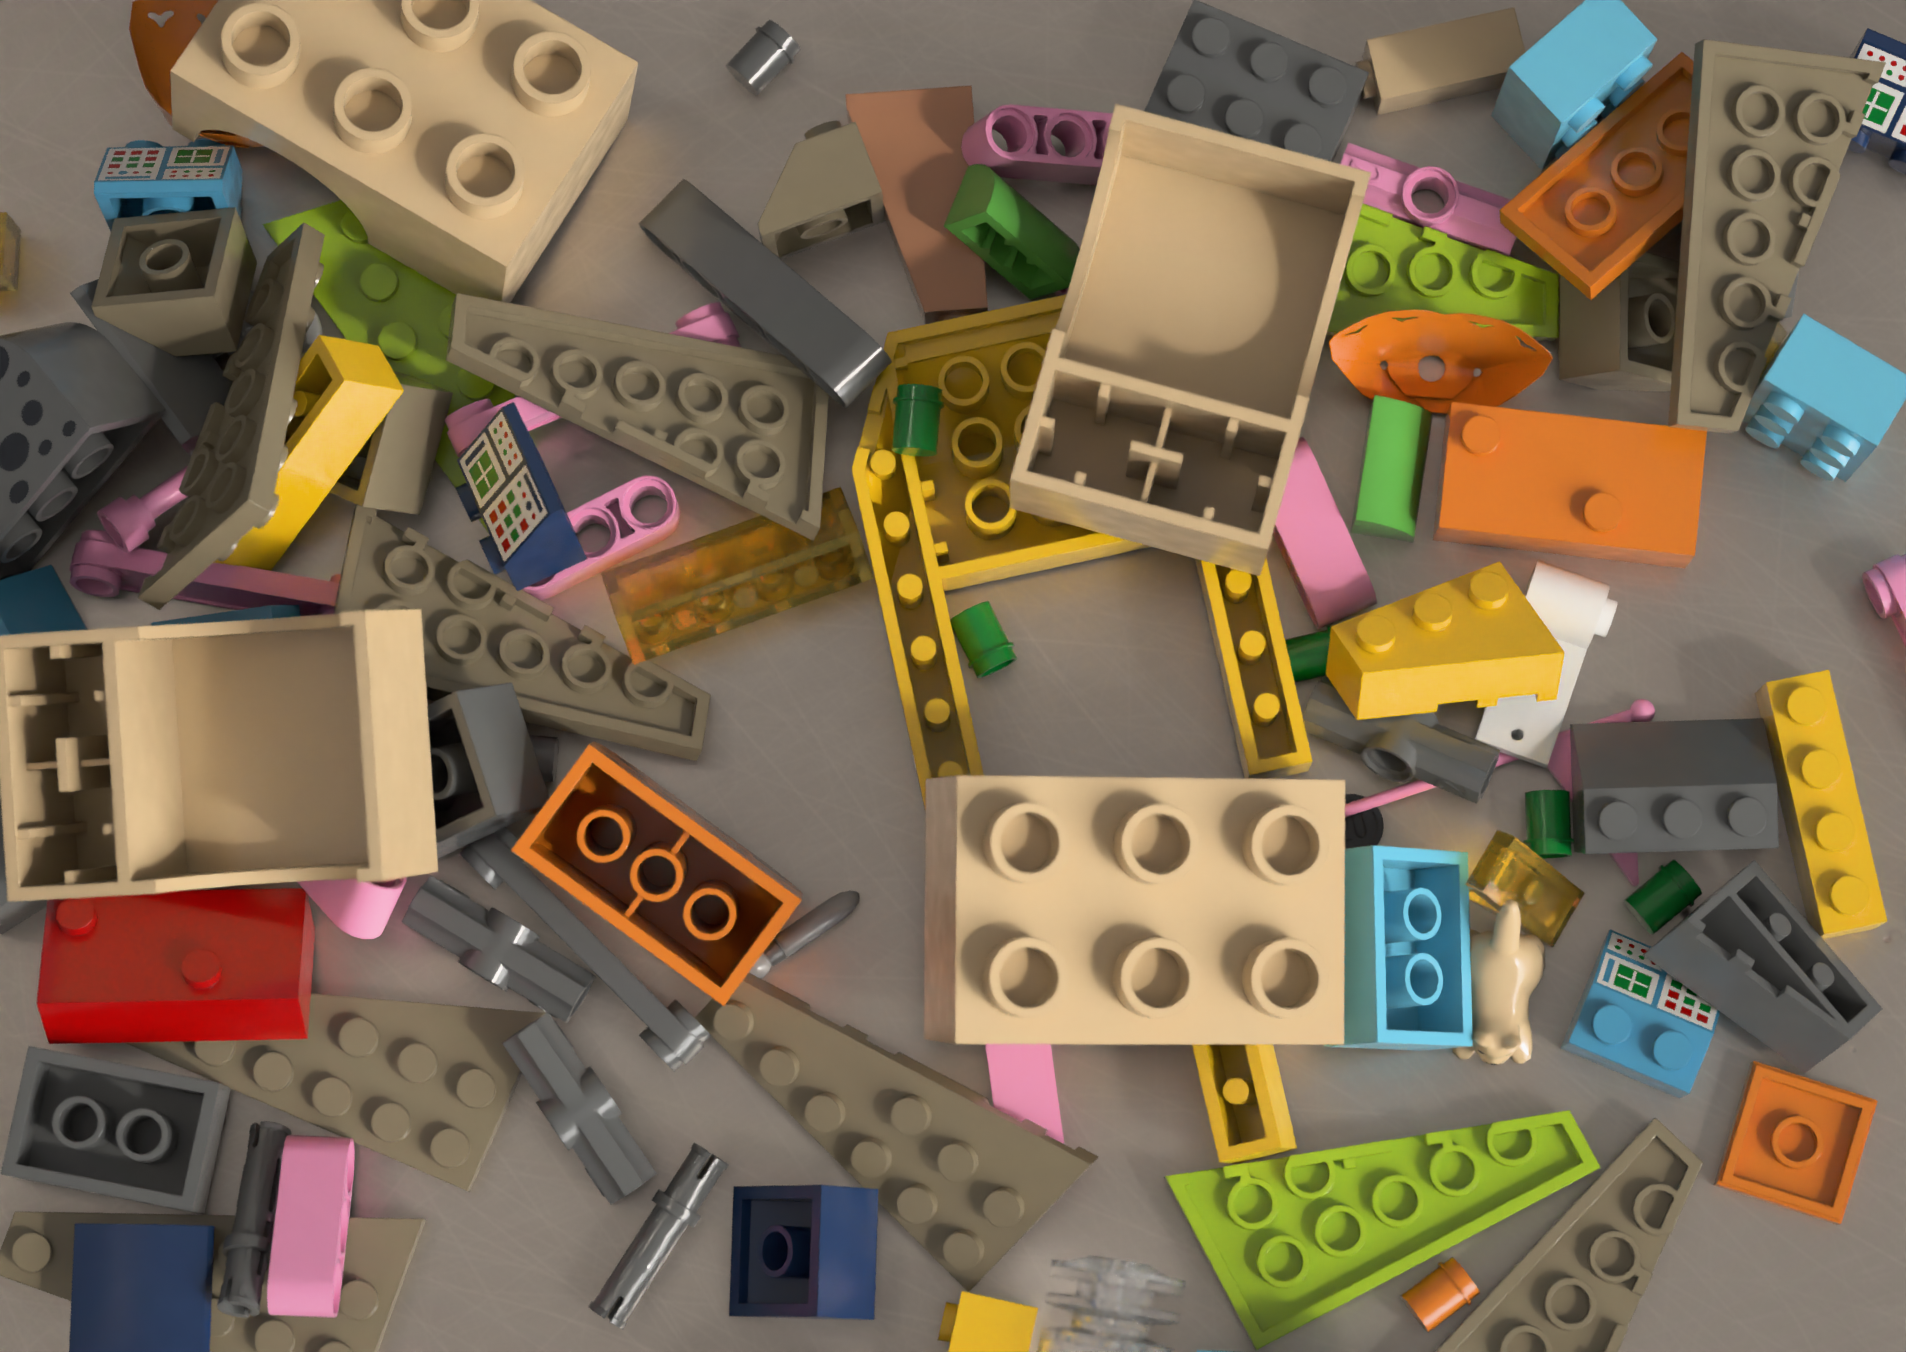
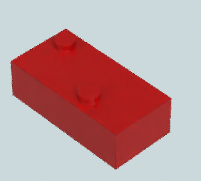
M303 888L180 890L155 894L47 899L36 1004L48 1043L82 1044L308 1039L315 926L308 894Z

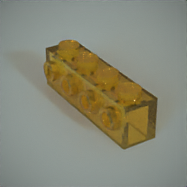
M841 487L822 493L820 529L814 541L760 515L601 573L616 621L633 665L874 578L859 530Z

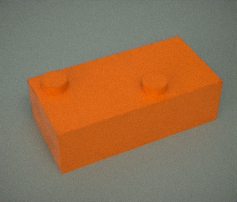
M1451 402L1445 416L1433 540L1686 568L1694 558L1696 551L1707 431Z

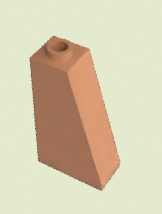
M972 85L845 94L848 123L856 121L882 189L885 221L924 323L930 324L988 311L984 260L944 227L969 166L963 157L961 144L963 135L974 124Z

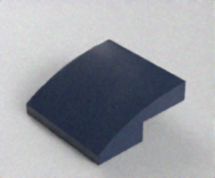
M75 1223L69 1352H210L215 1226Z

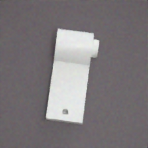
M1537 560L1524 596L1565 652L1557 700L1537 702L1535 694L1498 698L1497 706L1485 707L1475 740L1497 748L1501 753L1547 768L1587 648L1594 634L1606 637L1612 623L1618 601L1607 598L1610 585Z

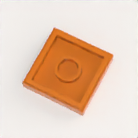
M1752 1061L1714 1185L1840 1225L1878 1100Z

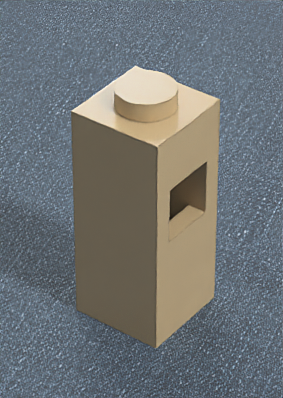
M1515 7L1367 39L1363 60L1355 62V67L1369 72L1361 96L1363 99L1372 97L1376 114L1382 115L1499 89L1502 87L1509 66L1525 53V48Z

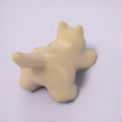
M1512 899L1506 900L1499 910L1495 920L1494 931L1480 933L1470 930L1473 1046L1452 1048V1052L1459 1059H1468L1475 1051L1482 1061L1491 1065L1502 1064L1509 1057L1515 1063L1520 1064L1531 1059L1533 1042L1529 1019V997L1543 977V971L1546 967L1545 947L1534 934L1522 935L1520 933V910L1517 902Z

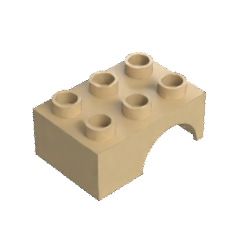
M218 0L170 71L172 129L193 142L201 131H226L248 138L277 152L318 179L347 205L362 224L368 237V244L454 294L460 293L510 303L627 122L638 62L532 0Z
M1115 104L1100 174L1081 247L1055 329H1052L1010 478V508L1260 576L1371 172Z
M421 609L365 610L273 619L1 635L0 791L8 902L155 894L200 888L296 881L356 879L357 882H373L438 872Z
M970 775L926 779L924 1040L951 1044L1344 1045L1345 780Z

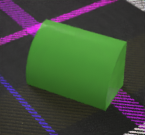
M983 164L968 166L944 227L1030 300L1069 288L1080 250L1078 244L990 167Z
M1374 395L1369 409L1350 533L1414 542L1433 419L1432 413L1428 410L1405 401Z

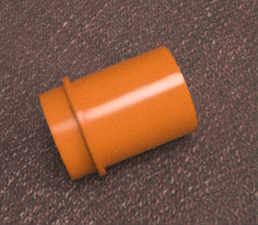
M1453 1257L1443 1264L1439 1262L1437 1269L1401 1295L1407 1308L1427 1332H1430L1465 1304L1471 1305V1300L1480 1294L1470 1276Z

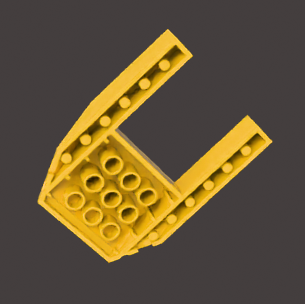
M1066 295L888 332L883 350L891 358L892 363L876 378L875 385L873 386L865 424L852 465V474L925 815L926 779L955 775L984 776L944 591L1151 547L1010 508V478L1051 332L1056 327ZM902 384H922L934 386L942 390L941 401L944 402V408L940 411L936 455L925 457L909 456L892 451L896 405L893 404V398L897 397V386ZM1265 558L1260 576L1195 559L1244 779H1275L1308 772L1313 761L1267 558Z

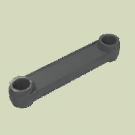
M506 827L470 843L459 853L494 889L505 881L647 1025L639 1036L674 1072L683 1063L687 1065L704 1048L702 1044L711 1034L676 999L666 1008L523 863L525 860L511 851L518 839Z

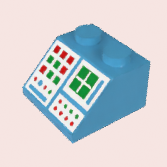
M210 139L195 140L190 142L188 146L162 147V145L153 141H132L127 143L125 147L106 149L94 181V195L110 232L115 218L236 207L241 220L242 167L234 145H224Z
M1610 929L1560 1048L1680 1099L1690 1094L1714 1035L1720 1011L1646 958L1643 954L1651 946Z

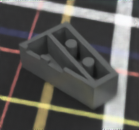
M1755 860L1710 895L1643 954L1803 1073L1809 1071L1848 1042L1883 1009Z

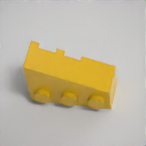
M1499 561L1331 626L1326 676L1356 720L1437 712L1438 704L1475 700L1476 707L1480 708L1497 706L1498 698L1535 694L1537 702L1557 700L1565 652Z

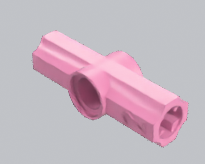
M1348 143L1340 164L1371 172L1363 200L1364 204L1393 214L1392 217L1421 228L1427 226L1448 234L1447 237L1482 250L1490 249L1510 256L1516 236L1500 223L1499 210L1510 199L1456 181L1450 173L1442 168L1433 166L1419 168ZM1422 189L1433 190L1442 197L1445 207L1437 213H1423L1415 207L1411 195Z

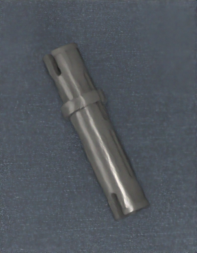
M261 1121L260 1125L255 1122L250 1126L248 1150L240 1183L235 1220L231 1234L224 1238L222 1251L227 1259L217 1308L222 1313L234 1317L249 1318V1314L255 1317L260 1312L264 1275L266 1274L267 1264L270 1263L283 1147L286 1136L292 1135L288 1127L275 1122Z
M695 1142L665 1192L658 1189L652 1198L656 1206L595 1300L588 1306L592 1311L605 1319L617 1298L620 1297L607 1318L610 1320V1323L621 1329L625 1328L628 1318L687 1226L695 1227L701 1216L696 1212L722 1172L729 1166L725 1161L712 1154L701 1173L697 1176L711 1153Z

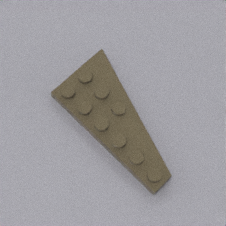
M1656 1117L1653 1118L1435 1352H1618L1628 1331V1325L1647 1289L1655 1265L1669 1234L1672 1233L1703 1165V1161Z

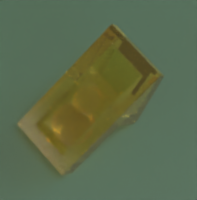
M1498 829L1465 884L1471 889L1469 891V899L1496 916L1506 900L1512 899L1516 901L1521 916L1520 930L1526 934H1534L1543 944L1552 948L1585 894L1518 838Z

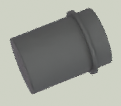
M768 20L762 27L758 26L756 28L757 33L726 64L729 72L747 90L755 95H759L788 63L792 64L795 55L801 50L796 41L772 20Z

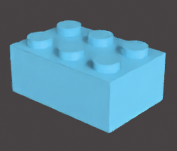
M1585 0L1509 66L1491 116L1534 163L1543 170L1555 158L1559 159L1598 124L1597 121L1602 117L1605 119L1645 83L1642 77L1653 66L1648 58L1657 38L1621 0Z
M1803 314L1760 377L1743 418V421L1748 424L1745 430L1754 439L1769 447L1779 448L1780 444L1803 456L1800 463L1814 475L1828 481H1833L1835 477H1838L1846 482L1879 445L1906 400V374L1806 314Z
M1376 845L1345 849L1344 1045H1324V1047L1421 1051L1473 1046L1468 852Z

